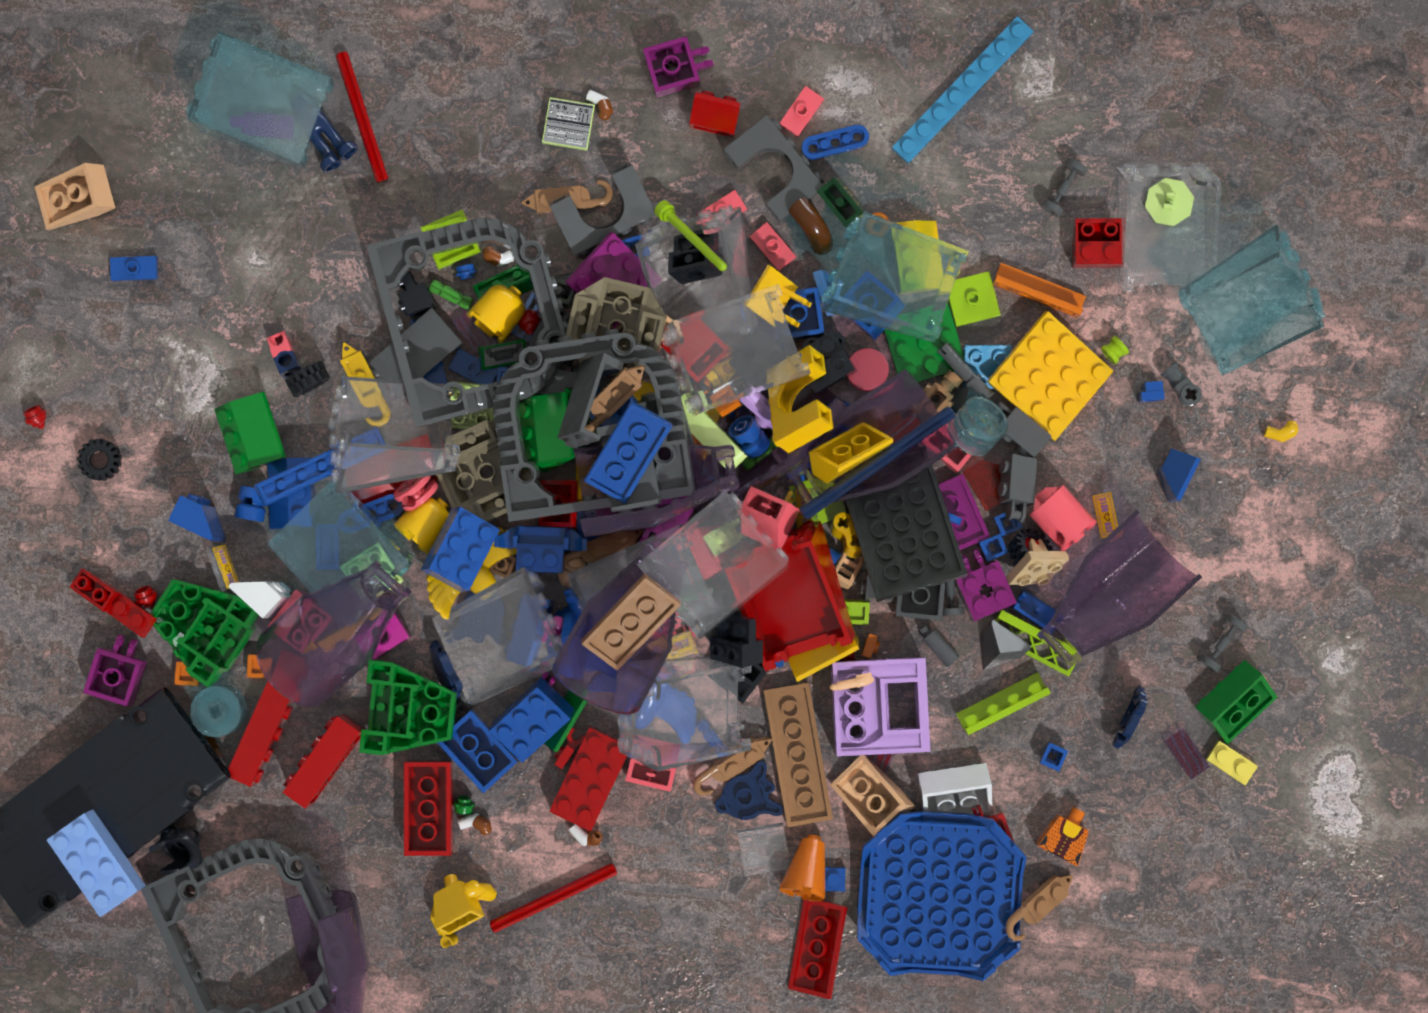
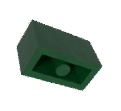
M833 177L817 191L832 212L847 228H851L868 214L838 177Z

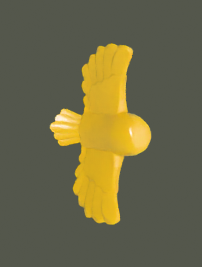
M497 527L500 529L498 534L504 533L509 530H503L501 527ZM493 542L470 590L481 597L489 595L497 585L496 579L489 568L497 561L517 554V549L494 547ZM428 574L426 576L428 581L427 590L429 591L428 598L433 603L434 609L440 613L442 618L447 620L450 616L451 607L460 592Z

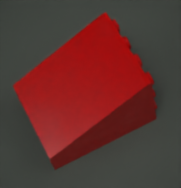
M813 520L802 523L800 528L794 530L791 528L780 552L759 542L753 544L745 542L736 547L724 572L742 615L756 619V638L763 640L762 665L765 671L775 669L777 667L775 662H780L781 660L784 662L789 661L791 656L828 644L835 646L839 642L841 647L852 644L855 637L854 629L821 521L814 523Z

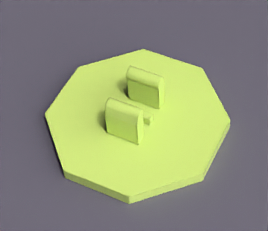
M1164 178L1149 188L1145 208L1155 223L1175 226L1191 215L1194 196L1184 181Z

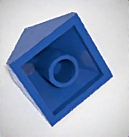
M1171 448L1162 468L1157 470L1167 501L1171 503L1181 501L1201 459Z

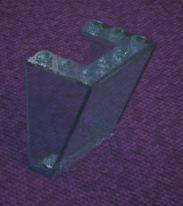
M218 31L217 37L214 36L210 43V50L212 51L209 59L206 58L203 63L202 72L204 73L201 81L198 80L195 85L194 93L196 95L193 103L190 102L187 107V120L202 133L304 168L308 159L305 153L306 149H309L310 146L308 142L323 101L326 102V93L332 92L335 82L329 76Z
M865 211L859 217L856 216L854 221L847 225L843 234V239H846L844 247H839L835 260H838L836 269L832 268L829 274L828 281L831 283L822 294L820 302L823 303L821 310L923 340L936 341L939 339L942 330L940 324L944 319L942 316L956 277L960 273L959 268L962 262L965 263L969 251Z
M1278 224L1179 290V300L1185 310L1188 309V313L1192 314L1211 348L1212 355L1215 356L1219 363L1217 367L1222 375L1325 327L1323 318L1326 315L1320 300L1322 297L1316 286L1311 287L1309 281L1312 279L1306 268L1302 269L1299 262H1301V258L1296 249H1292L1290 245L1291 240L1285 230L1281 231Z
M336 477L267 543L341 628L346 624L351 626L364 612L362 608L364 607L368 610L377 601L374 596L379 591L384 594L393 585L391 580L396 575L401 577L413 564L411 559L414 556Z

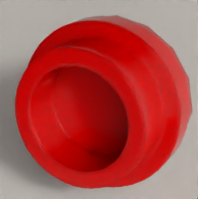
M525 310V314L519 321L518 326L527 334L532 335L541 318L536 311Z
M35 405L23 412L24 421L27 425H31L34 428L38 427L39 429L44 428L46 420L44 408L41 409L40 405Z
M150 585L143 586L134 592V601L137 605L152 610L156 602L157 592Z

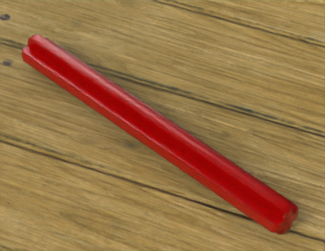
M346 51L336 54V59L377 183L388 180L386 169L349 55Z
M610 863L492 920L490 927L494 933L499 932L617 875V869L613 863Z

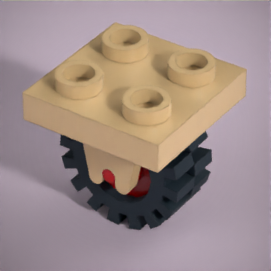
M1031 528L1027 530L1022 529L1008 545V552L1011 553L1009 557L1010 559H1015L1013 563L1016 565L1006 576L1008 584L1020 586L1031 584L1043 586L1048 584L1069 560L1067 552L1052 551V545H1048L1050 543L1049 539L1044 540L1045 535H1038L1039 531L1034 530L1032 532Z

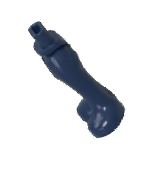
M304 94L299 95L289 103L302 131L321 154L320 168L324 173L335 170L342 165V161L322 138L321 132L328 137L342 160L347 161L357 152V144L353 141H345L335 130L326 115L314 105L312 100H308Z

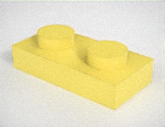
M1217 740L1205 759L1245 786L1258 767L1219 740Z

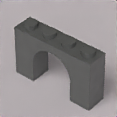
M766 115L725 147L724 154L737 171L757 155L765 152H775L787 159L792 168V179L785 189L766 203L768 210L781 224L791 216L789 209L797 200L804 197L810 201L818 195L817 191L823 187L824 180L817 172L813 173L809 169L810 163L803 154L798 155L794 150L796 145L789 136L784 137L779 131L782 128L776 119H770Z
M631 163L610 172L622 200L621 211L610 224L593 226L586 223L580 217L569 193L548 203L574 256L577 254L583 256L589 253L591 247L600 244L610 232L622 236L631 232L633 226L639 223L640 225H645L653 220L652 217L655 216L654 208Z

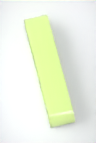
M685 391L681 400L691 433L732 473L747 455Z

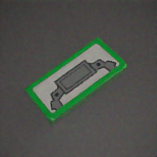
M525 339L478 347L481 370L517 363L521 351L526 348Z

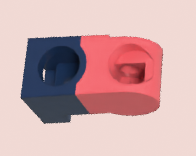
M285 331L267 337L279 374L284 379L302 368Z

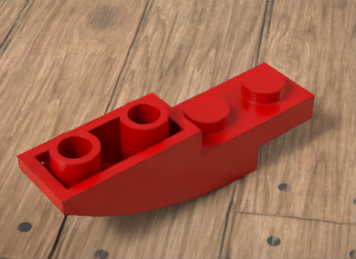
M81 568L69 586L101 611L108 613L140 637L145 638L157 620L143 606L137 605L133 599L84 568Z

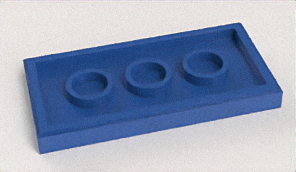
M631 400L586 475L584 482L626 504L673 424Z

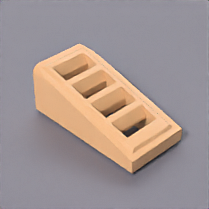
M851 542V545H852V546H854V545H856L857 547L859 546L857 543H856V544H853V543ZM843 551L835 565L840 586L848 590L859 573L864 558L863 555L853 558L858 561L856 564L847 559V555ZM842 564L852 568L853 572L842 567ZM838 572L841 573V574H843V575H845V576L848 577L849 579H847V578L841 576L840 574H838Z

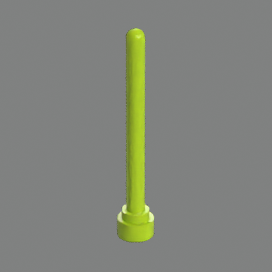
M664 200L657 204L654 213L660 220L669 221L720 271L727 269V264L675 215V208L668 201Z

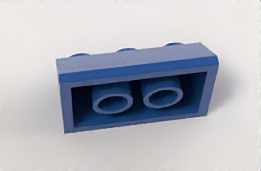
M284 458L268 465V478L311 458ZM315 483L269 505L270 529L316 528Z
M180 495L169 517V522L210 541L225 542L226 540L216 508L210 505V500L199 495Z

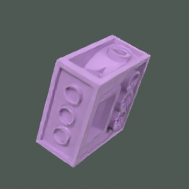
M926 658L836 661L830 665L831 685L836 684L837 681L852 679L856 675L872 673L874 678L873 683L855 690L833 691L831 689L834 752L836 756L930 752ZM914 682L916 726L890 728L887 683ZM858 702L860 704L859 711L850 713L848 709L850 703ZM853 725H860L861 732L858 736L850 735V729Z

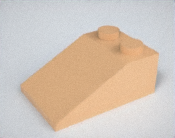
M84 163L35 186L46 230L90 219L115 209L104 165Z
M860 755L830 784L873 836L899 813L910 812L915 807L905 793L866 755Z

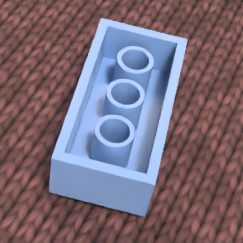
M94 810L82 814L47 839L99 917L107 914L146 886Z

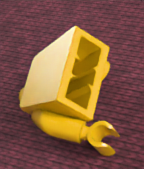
M454 874L443 878L445 888L435 892L433 895L434 903L430 914V920L438 935H442L440 939L442 947L448 948L450 944L452 946L456 945L458 937L454 932L484 917L478 900L493 901L496 898L497 892L491 884L478 883L476 880L465 883L458 881L457 876Z

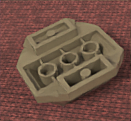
M604 277L575 294L566 336H572V340L581 339V334L595 332V337L604 336V331L612 330L614 323L618 321L623 325L622 333L633 334L637 338L638 343L647 345L659 352L667 316L651 288ZM622 338L619 346L623 351H628L631 347V342L628 338ZM591 357L579 358L578 361H579L580 364H581V361L586 360V359L591 358ZM637 362L624 363L622 370L625 367L629 369L640 365ZM617 372V373H614V374H611V375H612V376H617L620 372Z
M487 419L445 438L435 472L451 507H462L486 522L507 513L495 422ZM491 466L493 475L487 479L483 478L481 475L482 468ZM524 467L521 475L524 479L530 480L532 471L526 470Z

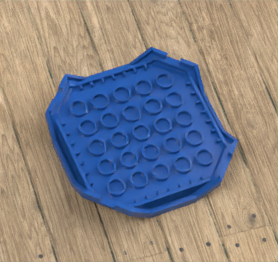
M932 811L899 813L862 846L857 909V940L873 955L890 976L906 973L959 975L985 981L996 971L999 965L1005 960L1008 961L1021 949L1020 941H1013L1007 936L1005 926L1008 918L1021 907L1023 874L1027 857L992 818L966 813ZM1020 920L1013 927V932L1017 936H1020Z

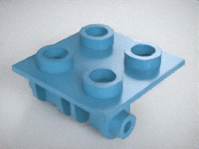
M965 345L963 349L965 362L976 374L979 373L982 376L980 379L989 389H994L987 380L1010 354L1011 345ZM963 382V388H967V387L965 386L966 383Z

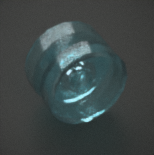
M978 396L969 398L960 410L957 411L955 418L948 422V431L951 439L960 449L973 456L988 454L1008 431V421L1002 410L992 401Z
M212 686L203 689L195 696L191 704L190 715L194 726L199 732L210 737H221L234 733L243 725L247 715V705L241 693L231 686ZM218 707H219V710L222 711V714H221V715H219V714L217 713V708H218Z

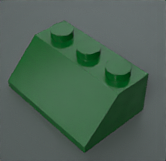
M265 392L240 398L214 409L235 474L255 471L286 457Z
M568 392L531 396L519 403V416L527 461L535 463L539 467L540 472H549L575 458L574 448L565 445V441L557 438L569 402Z
M1244 660L1223 681H1220L1207 696L1203 697L1195 708L1226 744H1229L1278 697L1263 674Z

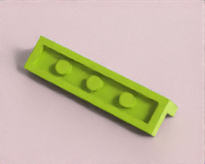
M1004 610L998 611L994 619L998 623L1002 621L1008 624L1010 632L1015 635L1025 633L1029 636L1033 652L1028 651L1025 653L1026 655L1068 677L1077 661H1080L1084 652ZM1012 627H1014V628H1016V629H1018V630H1020V631L1014 633ZM1033 638L1039 640L1040 642L1034 643ZM1043 643L1049 646L1051 652L1050 656L1044 658L1038 656L1035 647ZM1053 648L1060 651V653L1055 654ZM1065 654L1072 658L1067 670L1058 666L1057 656ZM1053 658L1054 663L1048 661L1047 659Z
M1036 672L955 714L965 734L970 735L1051 694V692L1044 685L1039 673Z

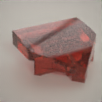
M981 460L962 471L983 509L987 511L999 504L997 490L1000 484L1001 473L999 472V464Z

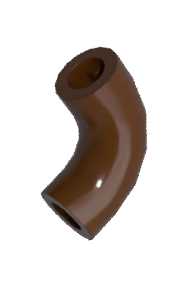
M803 197L797 200L789 209L790 215L806 234L813 252L819 255L829 253L833 247V239L825 221L807 198Z

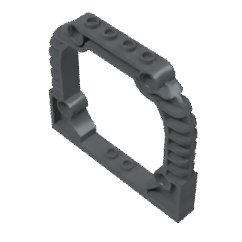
M477 218L366 245L416 428L493 408L494 393L499 383L498 381L475 388L464 389L457 382H449L442 388L422 377L412 379L406 353L410 352L407 339L401 338L399 330L404 328L401 317L395 316L389 290L397 289L401 280L410 269L414 271L424 269L429 256L480 243H495L510 249L516 266L529 273L543 325L537 341L549 340L555 336L558 338L566 337L568 324L567 321L562 322L560 312H564L561 299H556L554 290L558 289L555 277H550L548 267H552L549 254H544L540 243L535 240L527 241L520 231L506 222L492 218ZM528 247H534L538 255L533 259L527 258L524 250ZM418 252L423 256V260L419 264H413L409 259L410 255ZM553 362L545 374L527 378L519 394V400L528 398L542 389L551 378L557 362ZM451 387L457 388L460 392V396L456 400H450L446 396L447 390Z
M618 329L604 331V336L595 337V332L581 334V339L572 340V336L559 337L558 343L549 344L548 339L534 341L535 346L524 348L521 351L519 361L512 365L501 377L493 398V415L501 459L500 470L509 522L614 507L612 497L606 493V497L596 498V494L582 496L581 501L557 504L555 494L548 491L538 481L540 476L539 467L535 463L527 461L519 416V394L527 378L545 374L553 362L592 357L602 353H606L624 363L637 362L640 366L644 365V370L650 376L655 390L658 416L673 424L654 456V460L658 463L655 471L661 500L696 494L679 383L674 369L663 355L647 345L638 343L637 338L633 334L619 333ZM622 338H628L631 342V347L628 351H623L619 346ZM530 352H534L538 356V361L535 365H531L527 361V355ZM662 447H668L671 450L670 459L665 460L660 457L659 451ZM524 467L532 471L530 480L524 479L521 475Z
M246 839L203 858L202 863L197 868L184 867L141 889L197 1013H316L336 996L345 974V960L353 952L352 937L349 929L344 927L342 923L340 909L334 905L331 899V889L327 884H324L320 866L314 862L310 854L307 852L296 854L288 846L272 839ZM296 860L302 862L303 870L297 869ZM253 863L274 865L281 878L286 883L297 886L322 939L318 945L317 955L323 970L311 988L267 1008H263L260 1004L254 1002L247 1004L242 1009H236L223 1003L214 1006L204 986L203 975L193 962V953L187 948L176 923L184 919L189 903L205 895L207 892L206 883L245 865ZM189 884L195 887V895L189 891ZM335 945L341 947L342 955H338L335 952Z

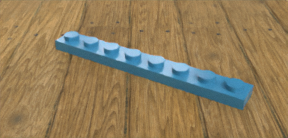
M1017 16L891 149L909 164L1034 31Z

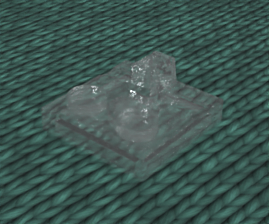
M783 822L737 831L745 876L788 869L790 860Z

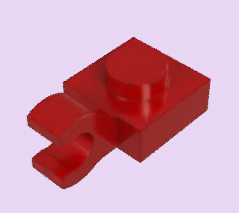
M574 728L567 735V746L565 748L561 746L554 756L557 759L555 765L561 769L564 768L585 737V735H582L579 740H574L572 738V733L575 731Z

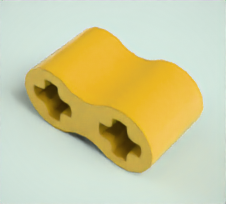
M845 512L838 513L830 526L831 534L842 542L843 551L848 557H859L862 554L860 546L851 545V542L859 545L851 516Z

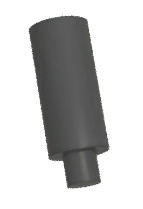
M927 625L920 629V632L925 636L922 640L946 667L959 658V655L936 629L931 630Z

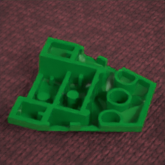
M176 579L171 580L150 613L157 618L153 626L173 648L175 656L184 663L188 674L209 688L220 678L223 672L230 670L256 628L254 624L258 619V614L239 596Z
M369 660L366 683L372 684L368 728L361 729L359 753L385 755L452 740L457 692L393 662Z

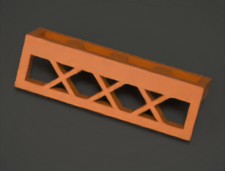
M1000 263L993 280V286L1069 316L1078 318L1083 311L1082 306L1086 298L1085 295L1004 263Z

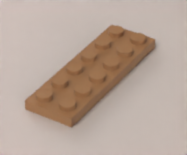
M809 682L763 690L787 827L833 820Z

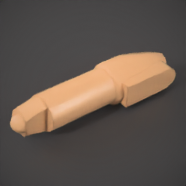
M872 673L856 675L853 679L837 681L836 684L830 685V689L839 691L864 687L873 683L874 678Z

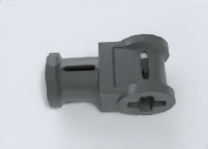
M1176 362L1160 375L1166 377L1173 386L1172 389L1178 395L1182 405L1193 406L1201 399V390L1188 377L1184 376L1178 368L1179 364ZM1185 390H1187L1188 392L1193 391L1195 393V395H1193L1194 401L1191 398L1188 400L1185 398V396L1187 395V392Z

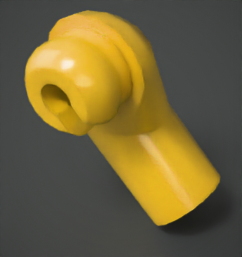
M1288 421L1281 429L1267 426L1263 436L1279 442H1285L1297 435L1299 431L1298 424L1295 421Z

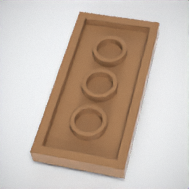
M644 573L581 639V644L618 671L681 606V602Z

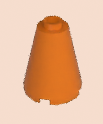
M808 835L807 838H802L780 884L779 891L794 897V894L801 896L803 900L819 902L824 900L825 843L821 841V837Z

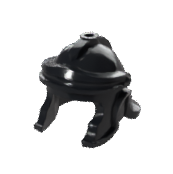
M176 824L164 830L160 836V841L149 847L150 852L162 847L165 853L174 860L160 869L162 874L169 875L187 866L192 869L199 867L202 863V856L199 850L201 835L196 830L180 827Z

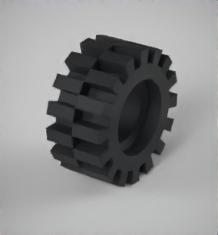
M318 361L294 372L293 375L285 379V382L293 397H299L323 385L330 379V376L322 361Z
M103 439L89 440V443H84L82 450L79 449L78 453L80 455L77 457V461H79L77 466L82 470L81 473L86 475L87 478L97 481H106L108 478H113V475L119 472V466H122V463H120L122 455L119 454V448L115 447V444ZM97 451H103L108 457L106 466L101 469L95 468L91 463L92 455Z

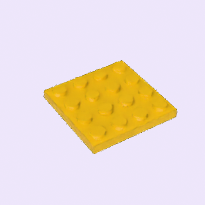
M1045 311L989 377L987 382L1013 406L1018 407L1052 436L1051 440L1056 441L1112 374L1113 370L1050 312Z

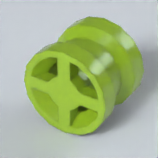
M1116 336L1110 339L1109 344L1103 345L1100 348L1104 356L1114 365L1119 362L1121 356H1126L1129 353L1125 344Z

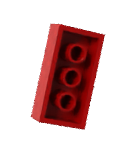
M345 714L330 718L324 727L327 730L325 734L318 736L311 745V748H313L312 752L302 757L297 764V767L300 769L297 773L291 774L283 784L286 788L282 793L305 809L315 803L360 740L361 729H365Z
M590 726L549 812L591 832L632 746Z
M407 760L404 762V856H451L453 854V760Z

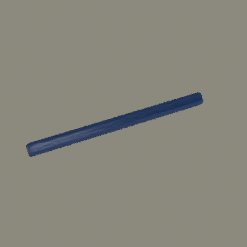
M944 408L799 509L801 515L805 519L811 518L953 420L956 415L952 408Z

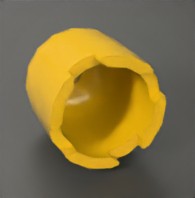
M500 284L493 285L466 314L469 318L474 316L477 319L474 324L489 337L496 335L499 337L497 342L503 343L525 314V305L520 298L522 293L512 285L510 288Z
M430 497L419 507L406 511L393 525L408 540L412 538L418 545L417 548L428 555L449 515L447 511L449 505L441 498L435 500Z

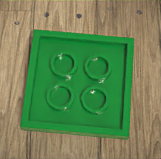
M948 301L897 316L884 330L900 387L944 375L948 370L954 372L951 366L937 353L947 342L965 361Z

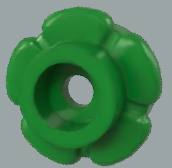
M458 796L452 803L454 812L470 814L473 812L475 802H472L469 796Z

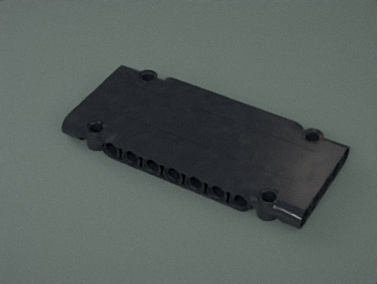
M166 687L160 688L141 704L132 708L129 713L114 720L0 807V894L26 928H33L55 910L62 907L67 901H71L82 893L48 843V838L82 814L94 810L126 858H129L191 811L194 805L231 778L227 767ZM139 710H142V711L145 712V714H146V719H145V721H141V720L139 719V717H138V712H139ZM194 785H198L200 787V796L194 794ZM49 895L55 898V905L49 902Z

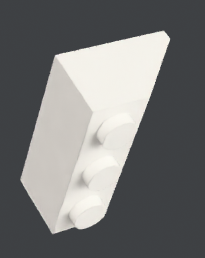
M283 582L231 583L228 586L262 618H274L291 596L289 594L291 589Z
M986 763L918 773L922 811L974 815L971 808L981 805L984 815L993 814L992 784Z

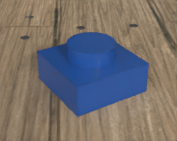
M825 867V891L845 892V867Z

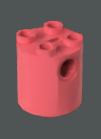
M1063 484L1059 487H1045L1035 496L1033 510L1029 513L1033 521L1061 551H1066L1073 544L1071 541L1074 544L1084 537L1085 530H1090L1097 523Z

